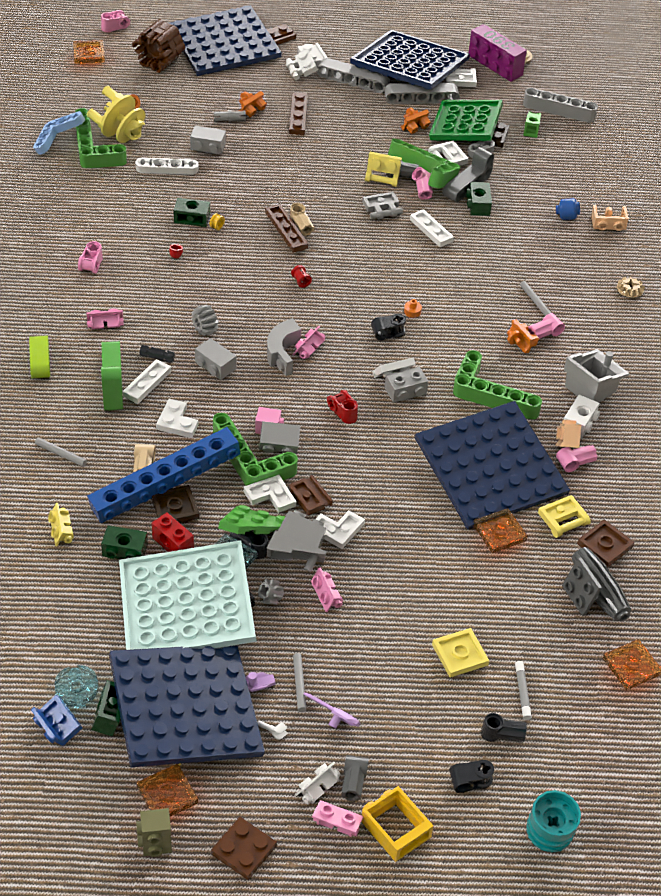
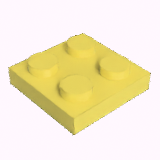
M471 628L432 641V646L450 678L489 665V659Z

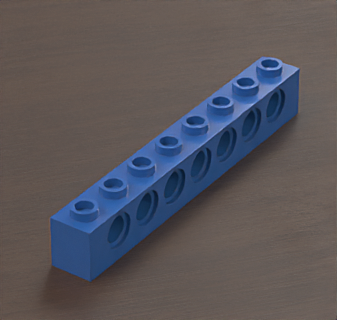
M228 427L87 495L90 507L100 523L111 520L113 517L129 511L141 503L147 502L153 495L163 494L168 489L181 485L185 481L240 455L239 443Z

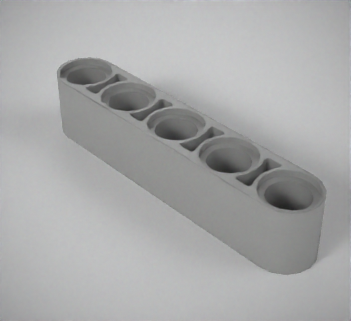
M324 58L317 67V74L320 77L376 93H383L386 85L390 83V78L383 76L381 73L370 72L368 69L357 68L355 65L330 58Z
M409 83L388 84L384 88L386 101L389 104L441 103L442 100H459L460 98L458 87L454 83H439L430 90Z
M527 88L523 100V105L526 108L588 123L595 121L598 105L594 102L535 88Z

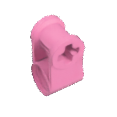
M122 10L101 14V30L104 32L125 29L130 25V19L125 16Z
M92 241L86 245L78 261L79 271L88 270L95 274L98 272L103 260L102 246L99 242Z

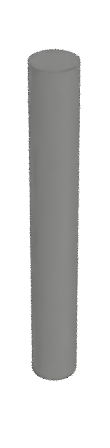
M522 281L520 286L545 316L550 314V310L526 281Z
M39 437L35 440L36 445L84 467L87 464L86 459Z
M296 653L293 655L297 707L299 712H305L306 699L304 695L302 656Z

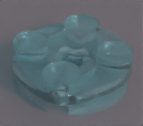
M77 665V668H64L55 678V695H58L66 705L74 706L77 709L83 708L87 703L91 702L99 690L96 673L87 666ZM81 683L80 688L75 689L72 684L77 685Z

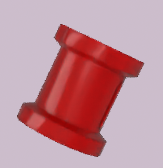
M297 265L292 269L291 275L297 280L299 287L305 288L310 285L312 278L306 273L304 266Z

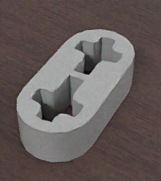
M493 140L478 141L469 145L468 156L473 158L474 152L479 147L492 153L495 142Z

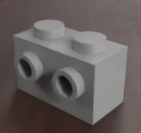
M194 126L190 136V150L222 155L226 144V130Z
M210 338L195 348V362L220 380L237 369V356Z
M415 367L387 374L384 388L394 403L427 394L428 380L421 368Z
M262 421L259 450H263L266 453H273L275 451L297 454L300 426Z

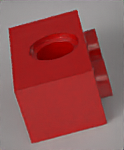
M166 512L152 522V538L167 552L194 548V535L169 513Z

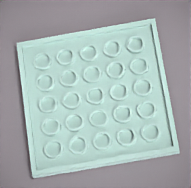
M241 540L119 560L126 650L181 646L193 649H203L205 646H211L215 649L257 642Z

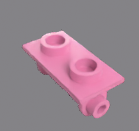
M93 310L86 313L87 326L91 329H103L104 322H107L108 328L124 325L123 310Z
M320 326L315 330L311 328L304 336L306 339L298 341L294 346L297 349L293 355L298 352L302 359L309 358L325 341V335L317 331Z
M319 567L311 583L325 612H328L331 606H335V608L341 607L343 599L338 590H332L336 586L331 575L323 572L321 567Z
M320 800L312 818L313 821L317 822V825H323L331 829L336 826L337 831L347 834L349 837H352V835L357 837L363 816Z

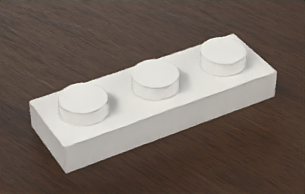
M424 209L410 215V221L439 247L453 242L454 236Z
M156 359L123 390V397L139 404L171 373V366Z

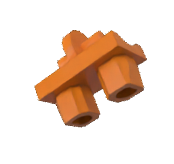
M246 91L241 93V99L239 100L241 109L238 111L245 110V114L252 117L257 111L254 107L259 111L264 110L267 105L262 99L264 93L262 91L255 95L249 94Z
M408 108L404 115V125H401V129L403 131L407 129L413 134L418 131L419 124L422 129L428 128L431 123L428 118L430 112L427 109L418 112V110Z
M517 319L512 320V326L507 332V341L511 345L517 344L524 353H529L531 347L537 345L539 337L536 334L531 335L528 332L529 327L525 323L520 324Z

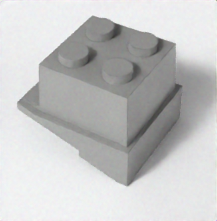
M598 349L583 354L577 353L566 358L564 371L567 372L565 387L577 397L581 395L596 402H601L617 391L620 379L629 376V373L612 361L613 352L607 351L606 355Z
M288 511L278 531L275 530L268 544L267 557L291 561L292 558L307 560L304 569L311 572L316 562L324 563L326 551L320 549L325 537L326 527H323L324 524L316 519L312 521L306 519L305 515L299 511Z

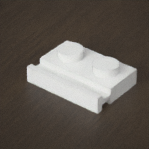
M318 43L316 45L305 44L298 46V53L306 49L309 50L316 66H319L322 60L327 58Z
M414 357L380 365L373 370L374 378L380 376L385 378L387 374L410 369L415 365Z

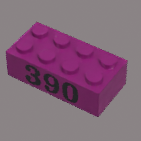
M485 24L471 30L468 51L471 58L510 82L523 76L526 49Z

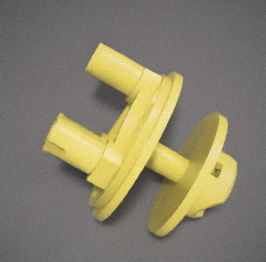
M110 86L104 87L102 94L112 100V103L108 102L106 104L109 107H104L106 112L103 116L91 108L87 112V117L101 128V133L106 137L116 134V139L120 143H126L130 139L132 141L137 140L141 137L142 126L145 125V111L141 108L135 109V99L131 95L123 96L121 93L118 94L110 88Z

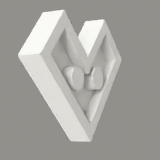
M168 399L156 423V430L193 438L198 427V420L183 416L187 409L186 402Z
M280 475L244 486V493L251 505L270 499L278 513L296 507V500Z
M349 510L338 522L323 514L316 518V520L324 524L323 527H326L324 539L341 549L346 546L365 524V519Z

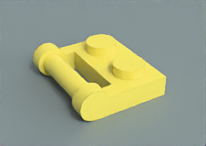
M370 152L365 181L381 182L397 187L402 158ZM372 170L394 175L393 178L373 175Z
M572 495L540 507L538 510V514L549 526L555 538L562 536L564 532L591 523L588 514ZM576 515L578 517V519L570 521L561 526L558 524L559 522L574 517Z

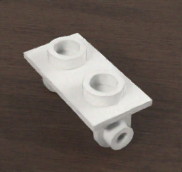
M335 762L328 766L325 763L314 771L316 776L312 780L308 777L298 785L301 789L295 795L297 796L302 793L303 801L306 804H313L325 793L320 785L327 791L339 781L340 772L331 768Z

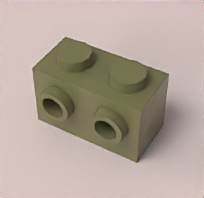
M169 808L140 811L141 821H136L138 847H143L144 856L157 857L161 854L172 853Z

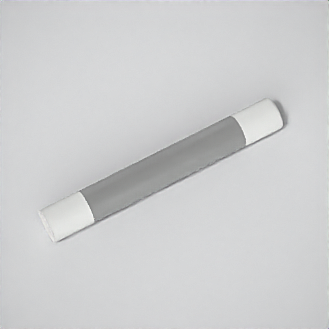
M517 661L515 667L522 715L524 720H530L532 716L524 663Z

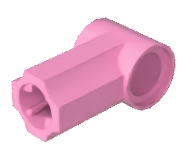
M417 167L412 173V179L416 181L418 196L422 200L430 199L433 193L432 187L428 185L431 173L422 167Z
M553 313L546 315L541 322L528 326V332L531 335L536 334L539 339L550 334L558 336L565 329V325Z
M593 445L573 450L570 447H564L557 452L556 458L563 469L569 473L575 471L579 465L596 461L597 453Z

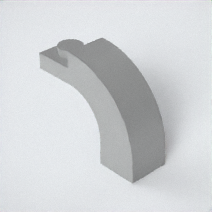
M293 318L276 325L270 331L267 339L268 363L271 367L277 365L278 369L282 370L285 376L292 374L293 360L285 349L297 344L301 339V328Z

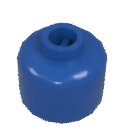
M575 198L561 199L559 205H556V214L560 215L562 220L576 219L580 215V202H577Z

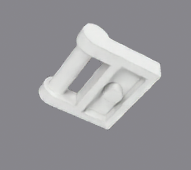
M456 69L446 77V83H454L462 87H476V69Z
M454 141L434 145L428 149V152L442 157L439 152H442L447 160L459 166L468 164V157Z

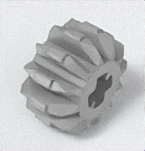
M201 305L192 311L191 319L199 335L208 336L216 332L219 321L217 320V315H215V310L210 305Z

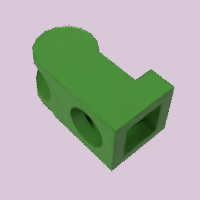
M529 111L523 136L537 138L541 113L536 114Z

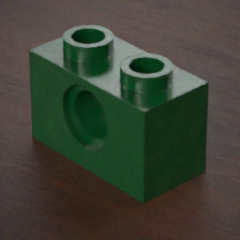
M470 182V188L466 189V198H469L467 200V209H470V215L490 216L492 207L490 183Z
M177 198L173 210L174 223L207 227L210 218V202Z
M108 525L101 543L102 557L121 560L144 556L148 546L147 532Z
M107 680L99 697L91 730L113 736L121 716L114 682Z

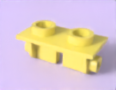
M56 503L53 510L49 512L48 521L52 526L51 536L54 538L55 546H58L60 541L71 543L74 535L72 526H70L69 511L65 508L59 509L58 503Z

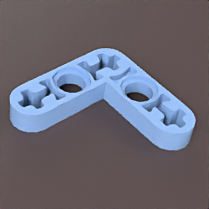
M78 111L45 124L33 146L38 155L49 150L57 133L81 125L85 121L82 113Z

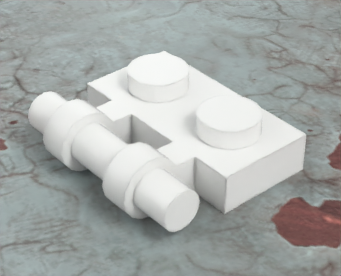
M308 49L295 55L296 60L294 61L291 58L286 59V67L290 70V75L295 80H298L302 74L306 77L318 70Z

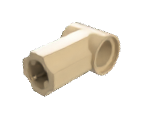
M294 203L290 208V218L301 234L304 236L310 235L314 231V226L305 212L306 208L301 203Z
M135 444L133 473L155 461V445Z

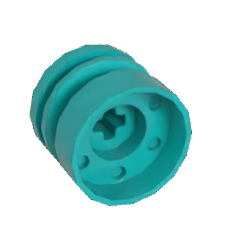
M557 790L546 791L537 797L533 803L526 825L528 838L536 847L547 852H558L569 846L581 819V811L574 798L565 792Z

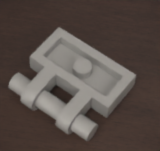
M394 192L363 197L362 203L367 212H372L370 213V219L380 220L383 217H396L398 214L403 213V209L399 207V200Z

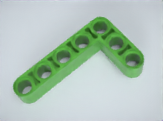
M85 108L77 109L75 112L80 111L85 118V121L76 127L81 167L101 168L125 165L127 163L126 147L122 144L93 146L90 118L87 117L88 110Z
M392 139L388 155L400 157L402 162L417 164L431 173L428 185L431 187L443 188L459 174L460 166L456 163L402 140Z
M120 341L101 342V377L104 411L123 410Z
M470 350L466 353L455 376L453 394L456 397L491 408L515 401L525 418L536 419L539 417L542 399L539 396L477 378L482 355L476 350Z
M217 413L213 416V433L228 427L239 443L240 455L230 459V462L245 486L276 475H280L282 480H286L297 474L298 457L295 453L286 452L258 462L231 418L226 413Z

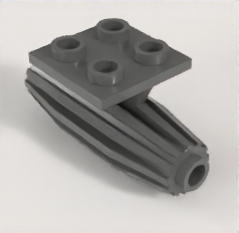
M588 547L580 548L572 555L574 565L562 587L582 616L587 614L592 604L596 601L614 621H625L630 616L631 607L622 588L606 565Z

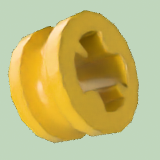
M215 213L210 219V227L220 230L225 223V217Z

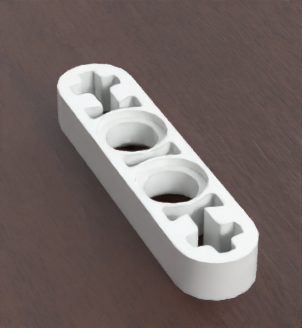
M138 158L135 161L136 171L140 173L194 175L199 171V164L193 159Z

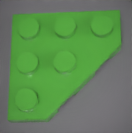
M239 505L220 520L218 529L236 534H245V532L254 530L253 533L270 534V532L280 528L285 516H272L267 511L250 510L248 506Z

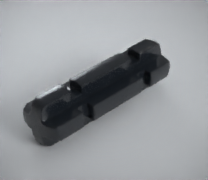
M142 345L139 350L141 356L147 357L149 355V358L162 361L165 359L167 362H173L175 359V353L172 351L165 352L166 350L155 347L149 348L146 345Z

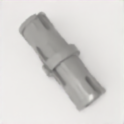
M245 110L214 112V116H220L214 117V122L246 121L245 116H239L246 115Z

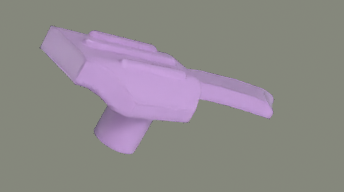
M251 672L246 676L249 692L276 685L273 674Z
M304 692L305 696L332 711L331 713L334 716L328 724L336 729L341 720L350 726L359 727L360 722L350 714Z

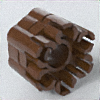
M158 19L151 24L132 43L133 48L138 44L140 45L135 49V52L139 54L138 60H140V65L143 67L150 66L153 71L156 70L158 73L174 62L185 50V44L179 29L162 19Z

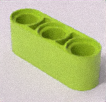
M48 335L30 336L31 379L49 378Z

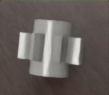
M265 579V583L259 586L258 596L263 598L264 604L277 605L278 601L283 598L284 587L279 585V580Z

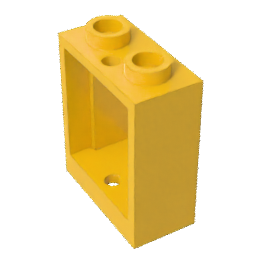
M399 786L393 790L385 791L378 800L367 803L362 809L363 819L361 822L395 862L432 837L434 826ZM396 805L415 828L394 842L375 818Z

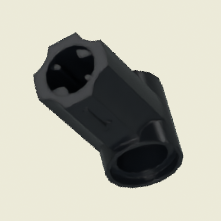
M252 531L245 532V534L230 533L229 540L232 542L241 540L242 547L250 551V555L253 558L263 559L267 556L268 537L265 534H255Z
M489 713L485 716L480 733L482 738L489 742L497 741L499 738L524 742L527 723L503 719L499 714Z

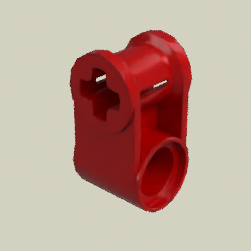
M343 389L339 394L327 397L329 408L344 423L352 424L357 421L358 403L346 390Z

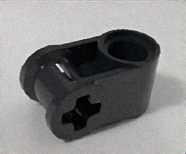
M394 314L373 319L371 327L376 339L382 341L404 336L406 333L404 328L406 317L402 314Z
M479 760L451 766L449 772L454 791L456 793H465L488 788L493 782V764L488 760Z

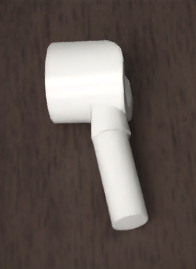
M260 720L257 722L258 726L269 730L277 740L282 739L288 734L285 731L287 726L284 723L274 727Z

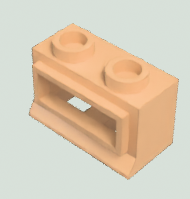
M593 205L591 214L593 229L626 230L628 223L626 206L622 207L621 216H612L613 211L611 207L606 208L604 216H598L597 205Z
M562 420V424L560 423V426H557L556 439L559 440L555 446L579 448L581 425H576L574 420Z

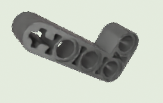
M481 147L477 148L473 154L472 164L445 185L442 192L443 195L455 202H459L466 196V189L470 188V182L486 181L492 173L494 154Z

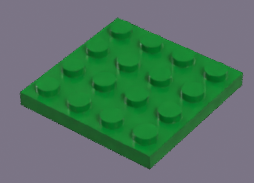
M442 100L429 134L430 140L491 141L503 107V100Z

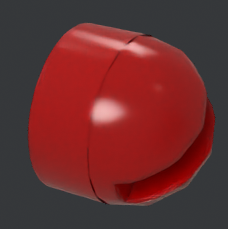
M179 244L170 245V256L175 259L181 257L183 246Z

